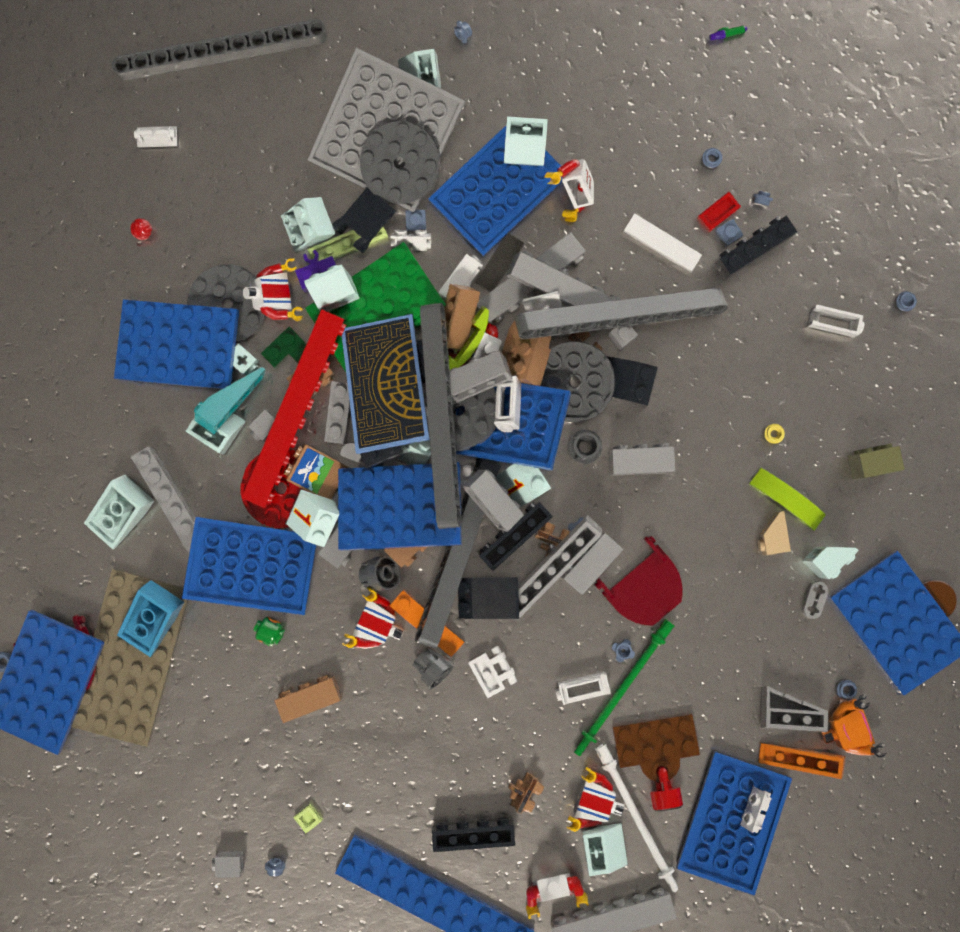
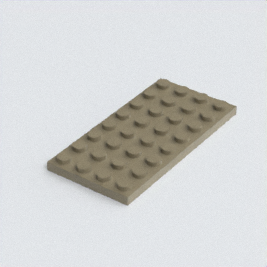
M112 569L93 636L104 641L105 644L96 664L94 681L91 688L85 691L71 726L72 728L145 747L149 746L188 604L187 599H182L183 587ZM150 580L184 601L178 617L151 657L117 636L137 591Z

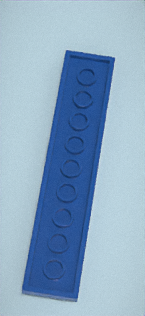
M355 835L335 871L336 875L445 932H534V929Z

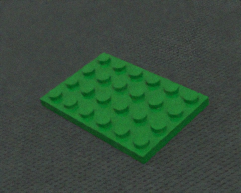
M403 242L353 275L352 279L360 298L329 313L343 318V324L346 325L345 328L412 314L414 328H417L421 325V305L442 303L445 307L446 304L405 242ZM313 302L305 309L315 324L320 310L315 302ZM338 335L335 343H338L334 355L346 372L342 336Z

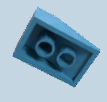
M150 580L137 591L117 636L151 657L178 617L184 601Z

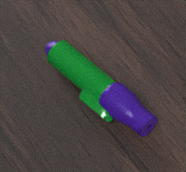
M744 25L730 29L729 27H723L717 32L710 34L709 38L710 41L725 39L743 34L748 28Z

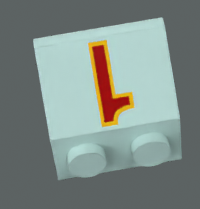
M513 464L499 473L496 478L499 484L508 491L507 495L510 499L516 501L520 507L551 489L539 468Z
M300 490L286 524L304 541L324 547L339 516L338 502Z

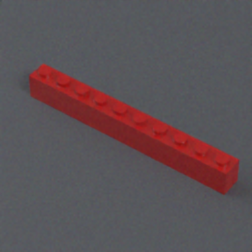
M321 309L242 495V499L265 507L266 503L271 504L275 495L272 492L274 484L279 485L283 474H280L282 466H287L291 457L287 455L290 447H295L299 438L295 436L298 428L302 430L306 422V418L303 417L305 411L311 410L314 399H311L314 391H319L322 384L319 378L322 372L326 374L330 362L327 361L330 354L334 355L338 343H335L338 335L342 336L346 325L343 324V318Z

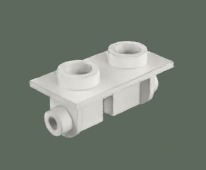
M177 126L137 127V130L134 131L137 147L177 146Z
M395 230V233L391 234V238H395V241H391V249H394L403 242H405L408 248L409 243H413V251H427V249H431V241H427V239H431V233H427L426 230H416L415 233H407V230Z
M753 786L746 810L742 816L740 824L742 827L752 833H758L759 829H762L765 815L760 812L761 810L767 811L772 799L770 792L762 791Z

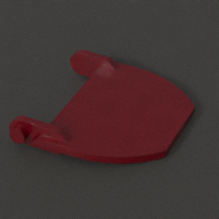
M646 536L644 541L653 551L647 558L610 589L607 588L599 577L594 585L598 590L601 588L604 590L602 592L604 597L623 617L637 624L654 626L682 602L683 588L680 574L674 563L659 545H654L656 540L652 536L649 538Z

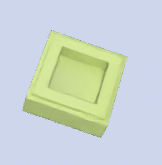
M311 803L293 817L305 834L323 820Z

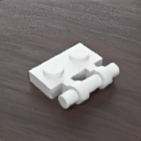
M499 646L491 649L494 654L493 658L489 659L485 652L468 662L487 698L505 689L502 683L503 680L508 679L510 685L517 682L514 675L515 671L508 665L505 659L506 655L504 652H501ZM496 663H499L503 670V673L500 675L497 674L493 666Z

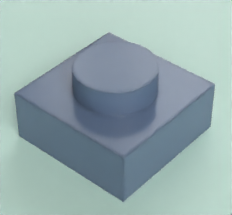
M425 210L405 211L407 232L426 230Z
M734 219L715 230L725 247L744 236Z

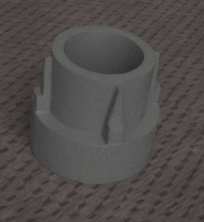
M580 430L569 439L568 453L575 462L590 464L601 455L602 441L596 432ZM581 442L589 443V452L584 453L580 450Z
M390 556L375 557L365 563H361L359 580L365 588L371 587L376 591L393 590L399 584L401 578L400 566Z
M431 647L424 650L412 664L422 675L420 680L430 690L439 685L455 667L445 655L441 656Z

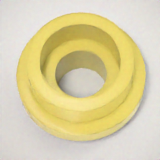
M771 424L764 431L765 439L772 444L781 442L785 435L784 429L779 424ZM772 430H775L777 432V436L775 438L771 436Z

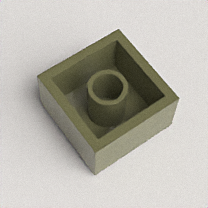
M892 443L873 447L874 451H872V447L853 451L854 455L848 456L853 480L905 470L900 446L892 447Z

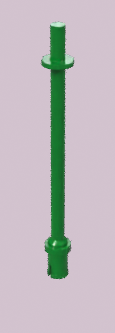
M664 619L657 631L651 634V643L588 732H581L585 737L575 749V754L581 756L591 741L596 744L597 740L594 736L656 648L666 643L665 639L675 625Z

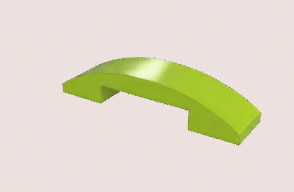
M482 305L471 321L477 328L455 359L448 355L449 370L463 365L480 344L489 318V310Z
M763 468L758 470L749 483L763 495H767L788 510L813 531L816 530L826 516L810 500Z

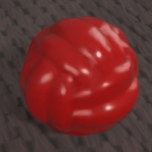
M138 218L132 222L131 234L138 240H147L152 234L151 224L143 218Z

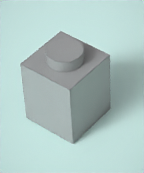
M632 326L617 327L608 334V337L619 350H622L638 336Z
M265 409L248 426L252 430L250 434L257 441L261 439L265 442L275 417Z
M243 851L218 852L212 860V871H215V878L240 877L244 872Z

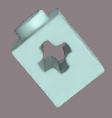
M238 343L235 347L233 366L243 375L247 376L258 369L259 361ZM242 358L248 362L246 365L240 361Z

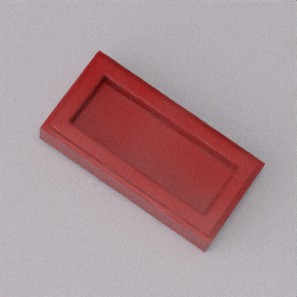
M727 192L698 215L697 218L711 232L740 209L741 205L730 192Z

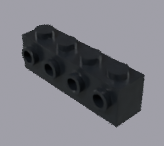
M787 215L781 219L779 216L769 222L770 226L766 229H763V227L752 233L754 237L749 240L746 238L735 244L737 247L732 251L728 248L719 254L720 259L715 264L726 280L798 232Z
M532 502L525 509L527 513L508 532L500 531L495 536L497 540L492 545L488 542L480 549L482 554L479 557L492 571L553 518L541 502L537 504Z
M509 817L497 818V821L478 819L475 823L461 820L457 821L456 824L448 825V822H438L436 826H432L433 852L515 846L513 819L509 820Z

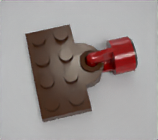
M693 714L612 727L619 768L639 765L642 773L648 779L655 781L656 790L650 791L653 810L661 812L682 808L680 787H671L670 780L678 773L680 758L700 755Z

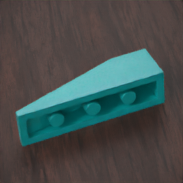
M261 367L208 397L203 403L200 402L194 409V421L215 434L263 380L265 369Z

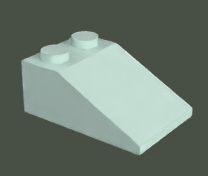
M120 476L109 483L84 524L109 547L115 549L144 517L154 500L128 476Z

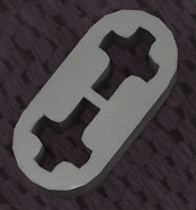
M814 581L809 585L802 605L804 616L815 619L821 615L828 595V587L825 583ZM820 585V589L823 590L822 594L818 593L815 599L816 592L813 591L814 587ZM815 601L814 608L817 609L816 613L812 612L810 615V611L807 608L808 606L812 607Z

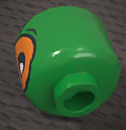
M268 616L262 621L258 620L253 629L256 632V640L270 647L274 644L278 645L285 632L281 622Z

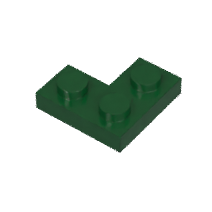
M289 326L260 354L276 369L289 355L299 363L306 343Z

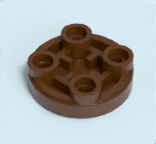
M939 580L924 582L925 588L946 616L949 617L954 612L957 603L953 588Z

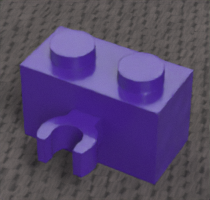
M313 250L315 257L312 260L308 259L306 253L303 254L304 260L309 265L297 269L295 272L305 293H308L309 290L304 281L309 279L311 275L321 274L328 271V268L336 265L333 256L319 261L320 257L316 250Z

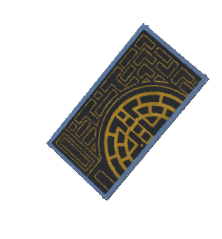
M408 314L345 328L342 334L356 454L430 440L413 315Z

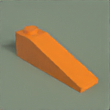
M404 589L390 604V607L418 629L425 607ZM445 625L438 647L452 657L463 645L464 641Z
M761 743L758 763L842 779L846 756Z

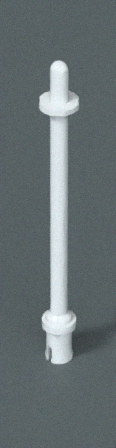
M606 743L597 746L594 750L603 764L601 767L610 773L660 869L658 873L659 879L665 878L670 890L677 892L678 886L672 876L675 870L673 867L666 865L616 769L617 760L613 759Z

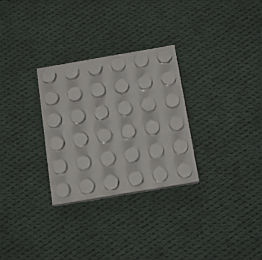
M356 48L308 157V161L366 189L367 185L363 180L360 170V155L365 141L373 131L390 122L402 121L412 123L422 128L431 136L441 157L466 101ZM402 157L395 160L396 168L402 169L405 166V160ZM421 199L398 205L415 212Z

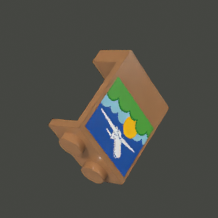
M303 443L302 447L298 446L293 456L296 457L292 464L289 463L284 471L286 477L284 479L310 493L332 499L338 488V469L348 468V466Z

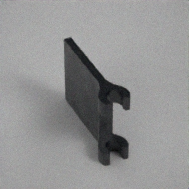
M367 187L346 213L333 222L332 226L339 234H343L347 226H349L361 236V238L354 242L353 246L363 254L371 240L396 211L378 195H374Z

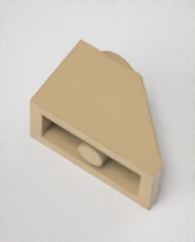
M784 511L775 512L759 534L760 539L757 541L759 551H762V555L791 551Z

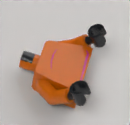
M862 694L858 700L852 699L840 703L832 713V717L828 720L831 729L828 732L821 733L825 744L836 741L837 746L848 753L856 755L875 754L879 758L884 757L887 753L879 752L878 748H884L886 745L879 743L876 747L873 746L875 741L864 710L869 707L870 702L866 704L861 702L867 696Z

